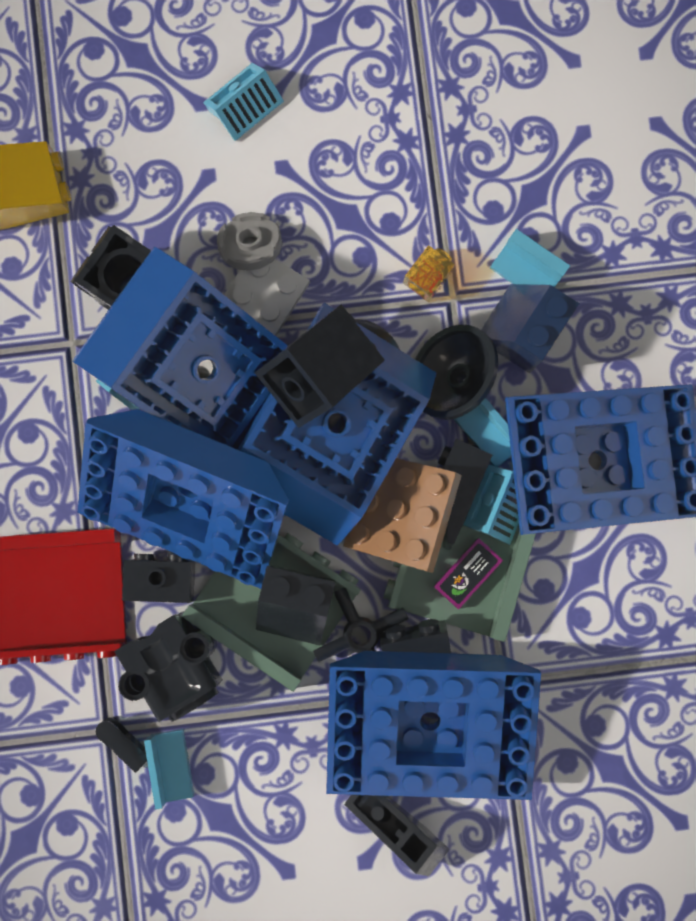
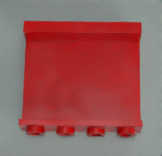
M116 529L0 537V665L16 664L20 657H30V663L51 661V655L64 654V660L84 659V653L97 652V658L117 656L114 651L127 644L125 601H122L123 564L121 532Z

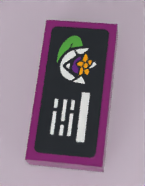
M477 538L433 587L459 610L503 560L483 541Z

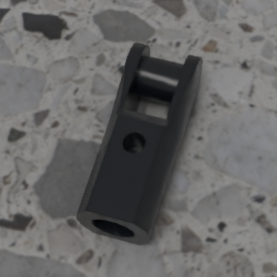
M108 717L97 725L95 732L98 739L113 750L135 773L147 762L145 746L131 733L129 734L128 730L116 718Z

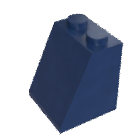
M510 284L481 330L492 339L498 354L530 373L544 360L580 303L552 285Z

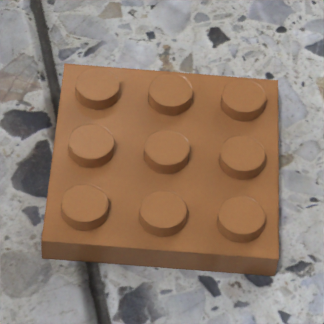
M396 458L363 517L345 537L343 547L433 573L462 475Z

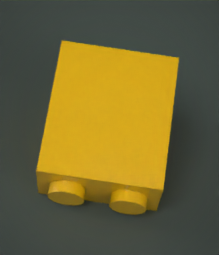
M47 141L0 145V230L70 213L67 202L72 201L71 193L66 181L62 182L60 171L64 170L63 161L59 151L54 152Z

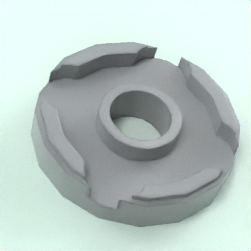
M248 212L238 214L232 217V221L227 225L224 223L217 235L219 254L226 264L235 269L246 271L261 269L272 263L280 254L282 247L280 227L263 213ZM248 237L257 238L252 244L242 243Z

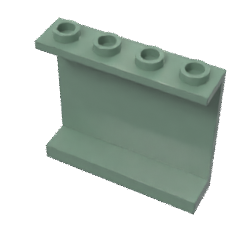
M518 524L509 545L490 535L462 525L457 539L450 550L443 548L442 541L433 573L393 562V566L398 568L395 580H388L383 598L389 600L387 604L389 608L400 609L403 607L406 612L438 621L445 620L446 624L505 642L536 533L520 535ZM479 538L503 561L458 610L433 586L469 546Z
M288 532L285 537L278 535L270 565L335 580L333 592L345 587L352 601L359 594L361 589L355 586L359 581L357 578L343 569L340 574H337L328 567L331 563L330 560L314 551L312 556L300 549L304 543ZM214 571L194 603L187 607L182 617L294 692L315 659L313 650L325 644L344 615L334 593L319 646L256 630L258 599L261 589L253 585L244 584L224 573Z

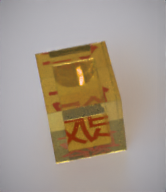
M428 245L405 275L403 284L429 303L452 273L455 264L451 262V256L440 248L433 249Z

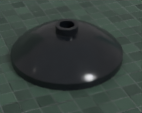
M454 325L439 331L423 345L415 360L436 372L430 400L423 412L430 417L440 420L456 419L474 410L487 397L496 380L498 353L495 344L486 333L471 325Z

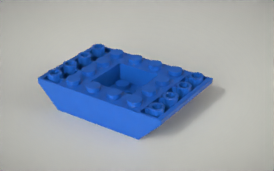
M154 247L72 362L144 412L238 449L270 394L255 372L288 345L195 271L157 247ZM204 360H210L213 365L212 373L206 378H200L197 372L199 364Z
M324 302L308 329L333 311L334 308ZM358 323L357 325L368 339L375 344L385 361L334 407L300 428L297 427L270 393L237 449L270 464L289 499L285 516L337 546L366 512L430 400L436 372ZM334 413L340 414L345 420V427L338 434L333 433L328 428V419Z
M693 384L505 398L520 535L696 517V408ZM592 452L597 453L601 459V465L597 470L593 469L589 464V456Z
M139 409L88 418L85 423L77 513L84 515L89 520L98 521L113 527L121 533L137 537L152 546L161 547L177 554L181 558L190 559L207 566L215 572L224 573L244 584L253 585L261 589L266 567L270 565L289 502L268 462Z
M363 651L330 663L326 794L532 800L541 670L503 655ZM433 712L439 716V719L436 723L428 725L421 721V717L425 713Z

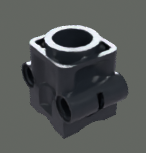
M115 225L112 227L108 226L91 250V255L87 256L70 280L71 283L93 297L107 310L110 309L120 295L122 282L128 276L136 273L151 252L150 249Z
M184 611L174 614L159 623L150 636H142L114 651L126 671L119 680L118 688L120 694L130 701L144 698L158 722L167 717L171 722H174L201 706L219 693L216 687L223 681L209 657L217 647V640L201 629L195 630L192 624L182 617ZM194 638H199L203 641L205 645L204 653H199L193 648ZM136 674L144 679L145 688L137 684Z

